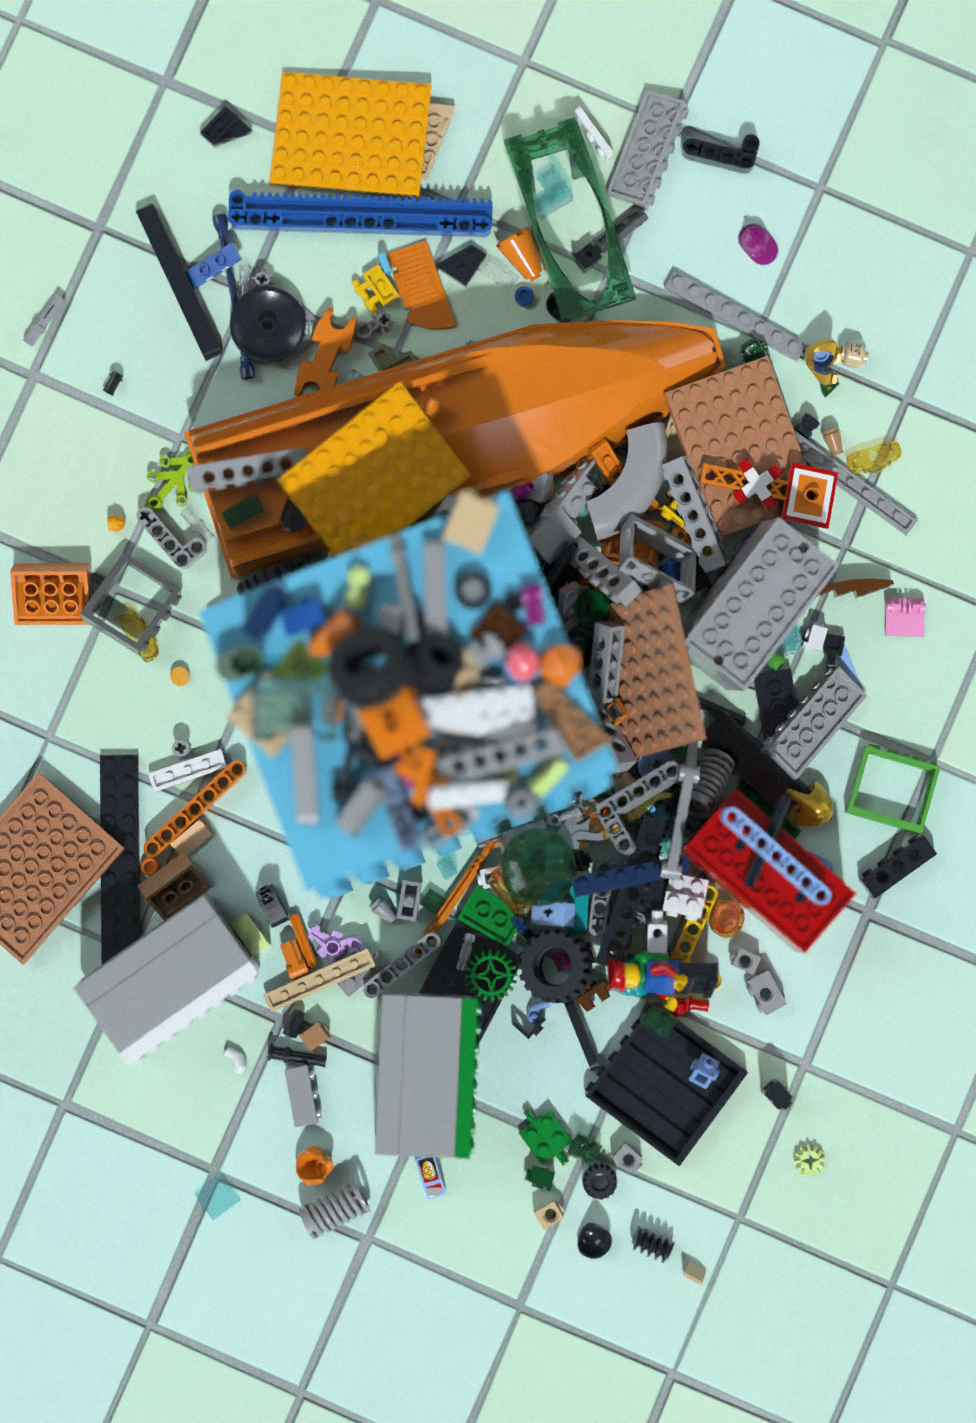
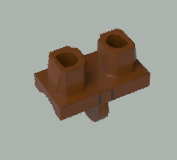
M593 979L592 984L586 987L588 992L575 1000L577 1004H580L588 1012L596 1007L590 999L594 994H597L602 1002L611 997L606 988L608 985L605 981L591 989L590 986L596 983Z

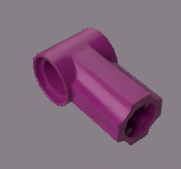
M541 583L520 586L528 626L545 624Z

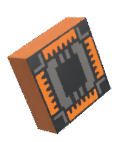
M620 698L614 699L605 709L613 726L619 725L628 715Z

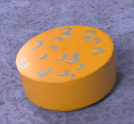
M176 667L171 671L170 679L176 686H184L189 682L190 674L187 669Z

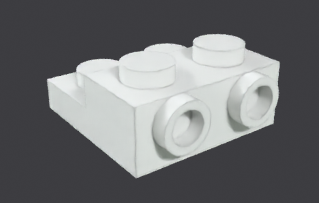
M685 875L680 876V880L669 879L663 911H666L667 916L677 917L680 914L685 915L686 920L696 921L697 918L701 919L709 880Z

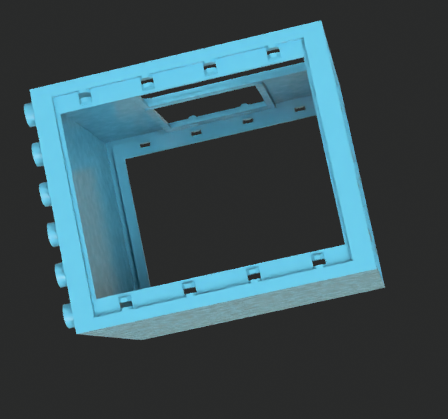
M506 491L490 497V499L497 501L496 506H499L500 509L481 554L444 539L448 639H453L456 646L459 645L461 649L469 651L470 645L476 642L484 650L485 648L469 635L472 629L496 603L504 609L503 602L506 595L516 593L521 596L520 586L541 583L542 604L546 623L525 628L528 632L518 642L531 645L535 649L540 661L547 648L558 644L568 645V642L510 495ZM452 513L398 533L401 537L403 551L406 552L405 564L413 609L419 611L423 619V624L418 631L419 638L417 643L423 636H426L423 540H442L443 532ZM389 537L198 611L216 659L222 653L245 644L257 647L265 656V665L260 673L236 681L225 680L234 706L267 670L314 711L305 722H312L319 824L297 825L291 738L274 758L270 757L249 737L247 739L305 890L316 891L319 898L334 899L354 891L350 881L355 879L358 883L370 885L388 878L390 875L387 867L393 864L396 865V868L405 871L426 863L423 853L431 849L424 845L423 836L427 831L438 825L433 814H431V817L426 822H417L412 818L421 846L404 853L400 850L383 801L355 837L351 838L338 827L336 821L348 804L332 801V792L335 780L342 781L349 743L343 742L342 738L349 704L345 701L342 718L337 726L330 727L323 722L322 713L330 684L327 670V662L330 659L328 658L329 655L323 657L313 656L308 649L309 639L323 626L287 637L279 615L264 644L246 635L242 628L264 587L268 586L271 588L272 585L282 589L285 593L284 596L287 598L285 605L294 603L297 606L303 604L302 600L314 597L315 600L319 599L326 622H328L342 607L347 605L345 602V594L349 587L347 574L350 567L354 566L368 568V572H370L368 587L360 588V590L368 591L367 605L364 606V610L356 609V607L347 610L350 613L355 612L363 626L370 625L371 628H373V625L380 626L379 608H384V604H396V607H400L402 611L393 559L390 558L392 550ZM470 572L484 575L489 580L492 589L491 598L488 603L482 608L475 610L466 609L460 605L454 592L458 579ZM525 605L517 613H509L515 620L527 619ZM402 624L403 637L398 638L408 651L406 629ZM302 650L307 663L315 667L321 666L322 672L321 675L316 676L314 679H309L307 676V682L303 687L294 689L286 683L283 675L290 666H295L291 663L294 653ZM299 651L298 653H296L295 656L300 657V659L304 661V659L301 656L302 652ZM372 656L363 662L377 664L379 670L384 663L385 656ZM294 658L293 663H302L298 661L297 658ZM492 658L488 661L487 667L480 668V671L486 669L489 672L505 673L503 686L484 684L483 686L482 683H478L477 679L474 692L531 685V692L547 683L548 680L541 676L538 665L536 674L527 683H516L511 681L502 667V660L499 662L496 658ZM303 664L295 668L292 667L285 674V678L292 686L299 688L306 680L305 676L308 668ZM307 665L310 669L316 671V674L320 673V667L316 669L314 667ZM294 670H298L297 674L291 672H293ZM309 670V673L311 674L310 678L315 677V674H312V672ZM580 672L574 675L571 683L566 687L558 688L553 684L602 731ZM453 683L446 689L437 691L434 698L450 696V688L453 687ZM426 686L423 687V698L429 690ZM337 691L332 692L330 696L331 701L334 703L340 702L342 700L340 694ZM532 695L538 735L542 734V729L552 727ZM328 704V708L331 707L332 710L331 714L326 715V718L329 719V723H332L333 720H337V716L334 715L335 708L340 710L341 706L336 707ZM390 721L391 727L396 729V724ZM440 731V734L424 738L422 747L436 751V743L443 736L465 743L474 740L477 750H480L482 737L464 733V736ZM366 732L364 745L357 744V746L369 751H377ZM539 738V747H536V749L543 751L547 748V741ZM441 743L438 747L439 750H445L446 745ZM563 743L565 754L558 755L557 757L561 758L570 768L542 799L538 795L531 799L532 801L539 800V804L532 805V807L539 808L545 805L548 814L569 807L574 799L573 794L581 791L584 800L605 793L613 783L611 776L617 770L608 744L576 763ZM521 744L523 745L521 756L526 754L527 748L524 744ZM455 745L451 748L450 752L453 756L461 755L460 750L462 748L459 745ZM393 755L387 758L393 759L392 767L395 772L397 764ZM477 755L474 762L475 765L479 767L484 766L485 762L478 758ZM436 756L433 769L440 776L436 761L441 759ZM354 758L350 783L356 784L355 794L367 779L372 778L375 781L372 773L381 770V768L373 765L371 767L367 766L365 762ZM550 758L520 765L515 784L510 783L498 772L452 784L504 779L508 782L505 796L508 795L513 798L514 796L510 790L514 789L516 794H518V786H522V793H525L528 787L526 784ZM417 762L416 767L419 768L420 763ZM454 762V769L457 772L465 770L461 763ZM395 774L411 815V808L414 803H411L414 787L406 789L402 776ZM530 789L528 796L534 793V791ZM519 798L516 807L518 809L521 807V810L526 808L525 804L527 801L525 799L522 801V798ZM509 800L473 804L471 806L480 813L476 817L475 822L434 849V851L440 857L462 849L459 838L473 834L477 843L497 835L496 824L509 819L513 829L533 821L536 813L530 810L529 812L533 818L530 819L527 814H524L525 822H522L521 815L518 814V818L515 821L513 820L515 812L511 815L506 814L507 811L512 809V807H504L505 803H511ZM459 806L455 807L456 811L461 809ZM465 811L462 812L463 817H461V820L470 822L472 820L471 816ZM447 822L449 829L455 827L453 822ZM440 827L436 829L437 835H428L429 840L426 841L428 845L431 843L436 845V839L439 837L442 840L446 839L441 833Z

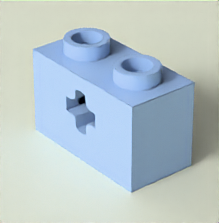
M540 898V901H532L531 924L574 927L575 904L568 903V899H556V902H552V898Z

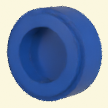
M523 286L516 290L515 301L518 305L525 307L533 302L534 294L529 287Z

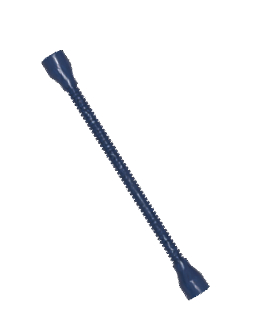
M218 214L212 217L213 226L221 242V249L228 245L227 214ZM231 266L225 272L233 310L238 301ZM240 352L241 364L239 371L241 380L255 378V369L250 359Z

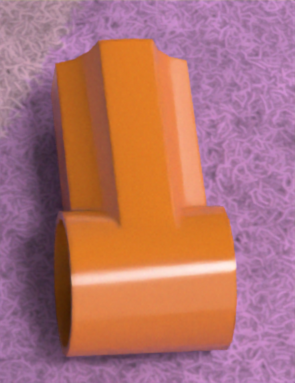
M296 939L280 945L291 980L310 973L305 959L302 958Z

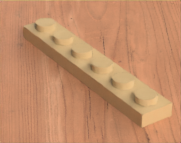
M368 947L264 993L263 996L270 1011L273 1012L376 966V962Z

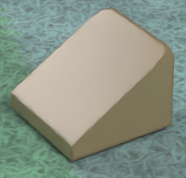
M689 1261L683 1275L693 1282L702 1285L706 1269Z

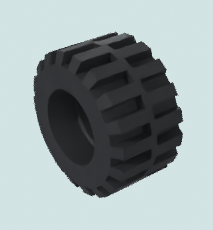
M429 633L427 636H423L409 654L412 661L410 669L412 670L411 675L414 676L413 679L420 682V686H426L429 690L433 688L435 691L446 689L464 669V654L460 652V646H456L453 639H448L446 635L441 636L440 633H435V635Z

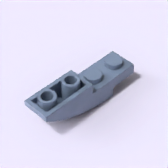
M389 766L373 772L375 782L387 792L382 801L401 852L404 853L420 847L421 843L393 767Z

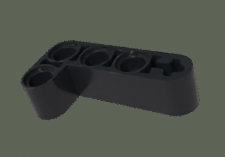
M749 134L744 137L741 149L737 150L690 138L683 144L682 155L690 161L747 174L754 167L760 141L756 135ZM753 142L755 147L748 148L746 143ZM690 146L693 147L692 152L688 151ZM710 150L714 153V156L707 157L704 152ZM725 155L731 156V157H732V161H730V162L724 161V160H723V156H725ZM748 160L751 165L748 167L743 166L741 161Z

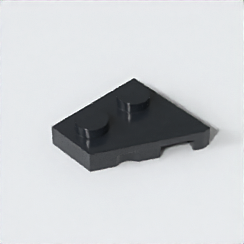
M469 245L437 263L436 268L464 287H467L487 255L473 245Z

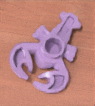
M320 925L313 926L308 932V938H315L319 945L322 946L317 953L323 959H326L327 954H329L328 965L338 961L337 957L347 954L346 945H349L350 955L354 954V950L359 952L364 949L362 940L357 936L340 939L343 934L335 930L332 931L331 935L320 931Z

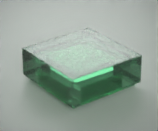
M430 888L420 902V905L436 915L446 898Z

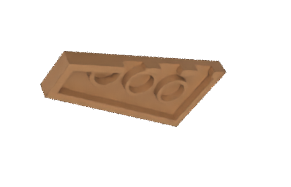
M550 681L532 692L551 725L554 726L555 730L559 729L562 742L576 763L612 741Z

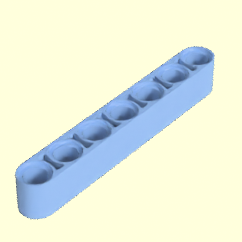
M730 807L724 808L721 811L720 819L723 824L808 899L821 905L829 902L831 898L830 891L736 808ZM730 811H733L735 814V819L732 822H729L726 818ZM745 824L750 828L747 835H743L741 831ZM760 837L765 841L762 848H758L756 845ZM777 850L779 858L777 861H773L771 854ZM789 864L794 866V871L791 874L786 872V867ZM804 877L809 879V884L806 887L801 885V880ZM819 890H822L824 893L821 900L816 899V893Z

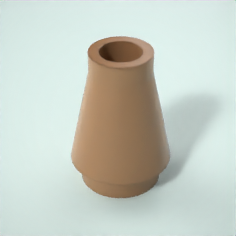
M833 427L822 431L824 435L822 437L832 455L836 456L844 453L841 432L838 431V428Z

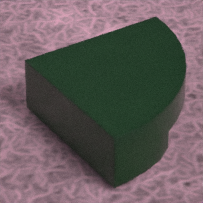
M836 381V384L831 383L826 386L820 383L822 395L826 398L839 383Z

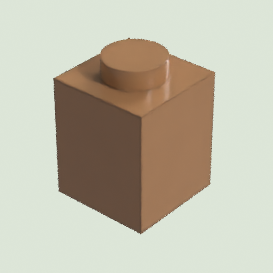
M318 1022L299 1037L311 1052L330 1038L328 1035L330 1030L325 1023L321 1025Z

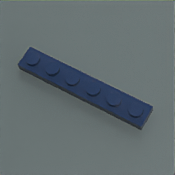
M679 856L678 863H682L681 876L690 874L687 856ZM663 860L571 878L575 897L668 879L660 877Z

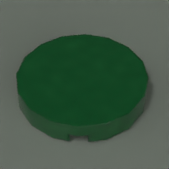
M584 590L575 601V616L585 627L594 628L595 622L607 621L610 615V602L607 596L600 590Z

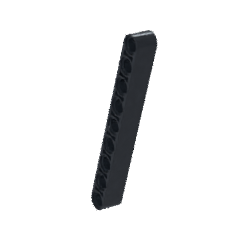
M153 203L136 210L137 216L205 361L223 354Z

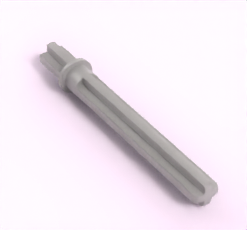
M391 535L389 537L392 550L390 558L393 559L407 639L408 641L417 640L419 636L405 564L406 552L403 551L400 535Z

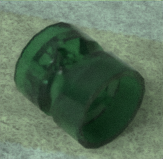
M653 1003L644 1014L640 1024L649 1030L654 1029V1033L657 1036L665 1039L675 1026L677 1018L668 1012L664 1013V1009Z
M578 1132L567 1154L575 1159L581 1158L582 1163L591 1167L603 1145L594 1140L589 1141L586 1135Z

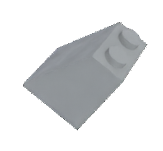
M543 507L535 517V520L523 521L521 526L533 556L551 564L555 557L559 556L565 542L567 541L571 544L581 531L577 527L579 525L574 518L569 517L563 508H561L554 519H543L540 516L544 511Z

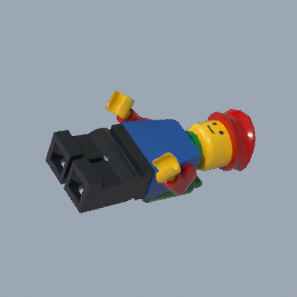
M641 952L635 955L632 963H623L622 960L615 961L613 958H609L607 965L609 992L616 989L624 993L625 988L635 989L639 985L642 986L644 992L656 993L662 1000H666L665 1007L672 1012L677 1007V1001L675 998L669 997V995L703 993V998H711L718 983L717 963L690 962L684 964V961H669V953Z

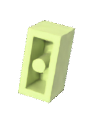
M246 913L231 924L253 956H256L271 945L249 913Z

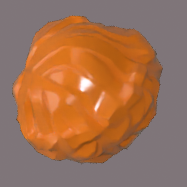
M566 644L549 647L541 656L539 672L544 679L555 684L558 688L566 687L571 683L574 675L580 671V655L575 648Z
M308 1146L298 1155L295 1165L296 1174L302 1182L309 1186L323 1183L327 1175L334 1168L331 1157L324 1153L319 1146Z

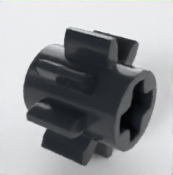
M583 850L570 856L572 861L568 862L571 870L584 871L591 867L589 862L593 860L589 852L584 854Z

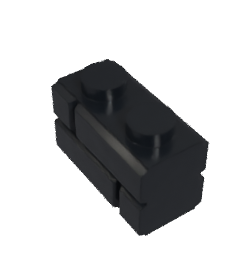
M772 1079L761 1089V1093L778 1110H786L792 1104L793 1096L776 1079Z

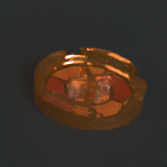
M723 899L717 902L709 915L711 930L716 935L724 938L733 937L737 931L742 929L745 921V913L740 904L730 899Z

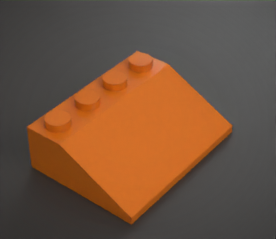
M90 563L13 564L10 577L14 625H90L83 621L80 616L81 611L91 599Z

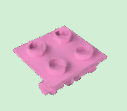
M886 598L885 636L924 637L925 599Z

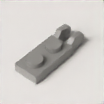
M377 950L372 954L373 958L376 959L382 952ZM385 959L376 968L372 967L337 984L350 997L375 976L389 961Z

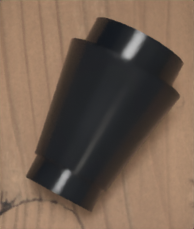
M294 1009L283 1026L282 1034L297 1039L298 1035L301 1034L305 1013Z

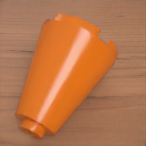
M528 226L495 245L525 280L530 279L532 282L541 276L540 272L543 270Z
M345 605L309 639L308 649L313 656L323 657L329 655L330 651H334L335 648L333 646L337 641L340 642L345 633L348 635L354 628L362 629L363 625L355 612L350 613L347 610L350 608L349 606Z

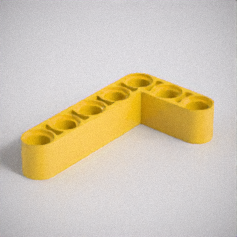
M708 885V888L713 891V897L710 900L705 899V915L701 919L697 918L696 921L686 920L669 961L679 959L684 961V964L691 962L689 961L718 895L717 890L713 886ZM690 924H695L698 927L695 935L688 933L687 928ZM684 941L690 945V949L686 953L680 950V944ZM719 974L718 983L715 989L719 988L722 983V979Z

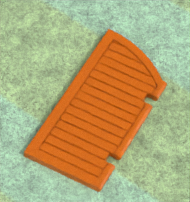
M425 240L387 253L386 257L391 269L397 268L398 271L393 274L404 308L411 307L412 312L407 313L410 325L415 324L428 329L455 327L456 323L427 241Z

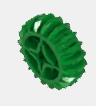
M489 949L488 956H486L484 951H481L482 958H479L476 954L474 957L477 962L469 961L473 968L466 967L467 971H471V975H465V978H471L472 980L467 983V986L474 985V988L470 990L471 993L476 989L479 991L476 994L477 998L482 993L484 994L483 1001L487 1000V996H491L490 1000L494 1002L495 995H497L498 1000H502L501 993L507 997L509 994L505 990L507 988L510 991L514 990L510 983L516 984L517 981L511 978L512 976H517L518 973H511V970L515 969L516 965L509 966L512 959L510 958L505 961L506 953L499 957V950L496 951L495 955H492V949ZM488 959L487 970L484 973H476L478 965ZM494 959L500 961L505 966L507 972L496 971ZM490 965L492 966L493 973L502 975L494 978L492 986L490 978L481 976L489 973ZM507 978L504 987L495 991L496 980ZM476 979H485L488 982L489 991L483 990L477 984Z

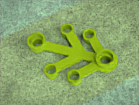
M190 451L186 452L183 457L169 458L162 456L159 459V464L163 468H168L170 465H182L178 471L156 472L151 470L147 473V479L152 483L157 480L170 479L156 496H151L148 499L147 506L153 512H158L162 509L164 498L176 485V504L179 507L187 505L184 475L188 472L187 466L195 465L188 461L192 457ZM167 459L168 464L162 465V460ZM152 473L156 474V478L153 480L149 478ZM189 482V483H188V489H189L191 492L196 493V490H191V488H190V482ZM179 498H184L185 502L179 504L178 500ZM157 500L158 504L157 506H152L151 502Z

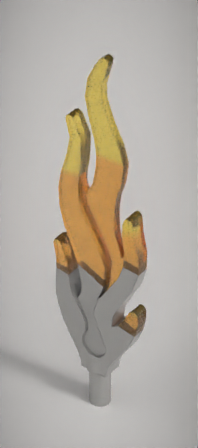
M639 792L636 796L642 795L643 792ZM658 793L622 815L621 818L623 821L640 818L656 801L670 798L672 794ZM622 798L619 805L624 806L627 803V798ZM590 807L585 810V814L582 817L576 819L574 816L567 819L557 833L551 837L552 840L540 845L562 843L565 848L585 849L590 844L579 842L580 840L602 841L610 837L605 832L606 829L596 812L590 819L582 824H578L583 819L589 817L594 811ZM606 808L603 811V816H608L611 809ZM620 826L613 828V833L618 832Z

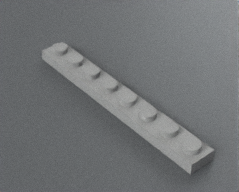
M676 271L672 273L664 288L750 337H757L760 341L764 339L768 347L795 362L798 361L807 345Z

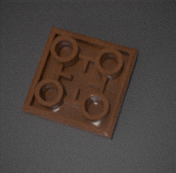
M496 603L472 629L469 635L484 648H487L484 636L488 634L497 637L496 640L502 644L504 652H506V650L517 644L528 630Z

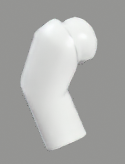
M228 1047L224 1055L233 1059L235 1073L242 1074L247 1066L244 1055Z

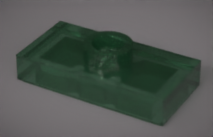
M254 493L222 511L221 514L231 530L265 511Z

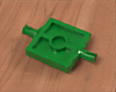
M530 1108L525 1110L523 1114L530 1122L526 1128L519 1132V1135L540 1163L544 1164L554 1157H557L562 1166L569 1162L563 1154V1150L573 1140L551 1110L535 1117Z

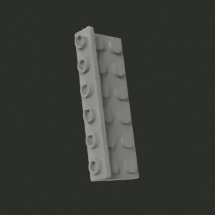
M646 89L606 193L607 196L641 206L645 211H648L649 207L653 206L655 191L661 186L662 173L667 170L669 155L673 154L675 149V139L680 136L682 121L688 116L689 109L684 100Z
M829 667L823 672L822 679L811 686V692L799 700V706L788 713L787 720L776 727L775 734L764 741V747L760 750L762 753H768L793 780L803 773L867 697L861 688L840 667Z

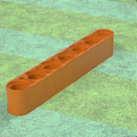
M238 760L231 762L146 841L143 847L145 854L150 857L161 855L176 838L190 828L247 774V766ZM236 764H240L243 767V771L239 775L233 772V767ZM223 777H226L229 781L228 786L225 788L219 786V780ZM209 790H212L215 795L211 801L205 799V793ZM197 803L200 806V812L193 814L191 806ZM179 817H184L186 819V825L184 827L180 828L177 825V819ZM165 830L172 832V838L168 841L163 838ZM152 843L158 846V850L154 854H151L148 849Z

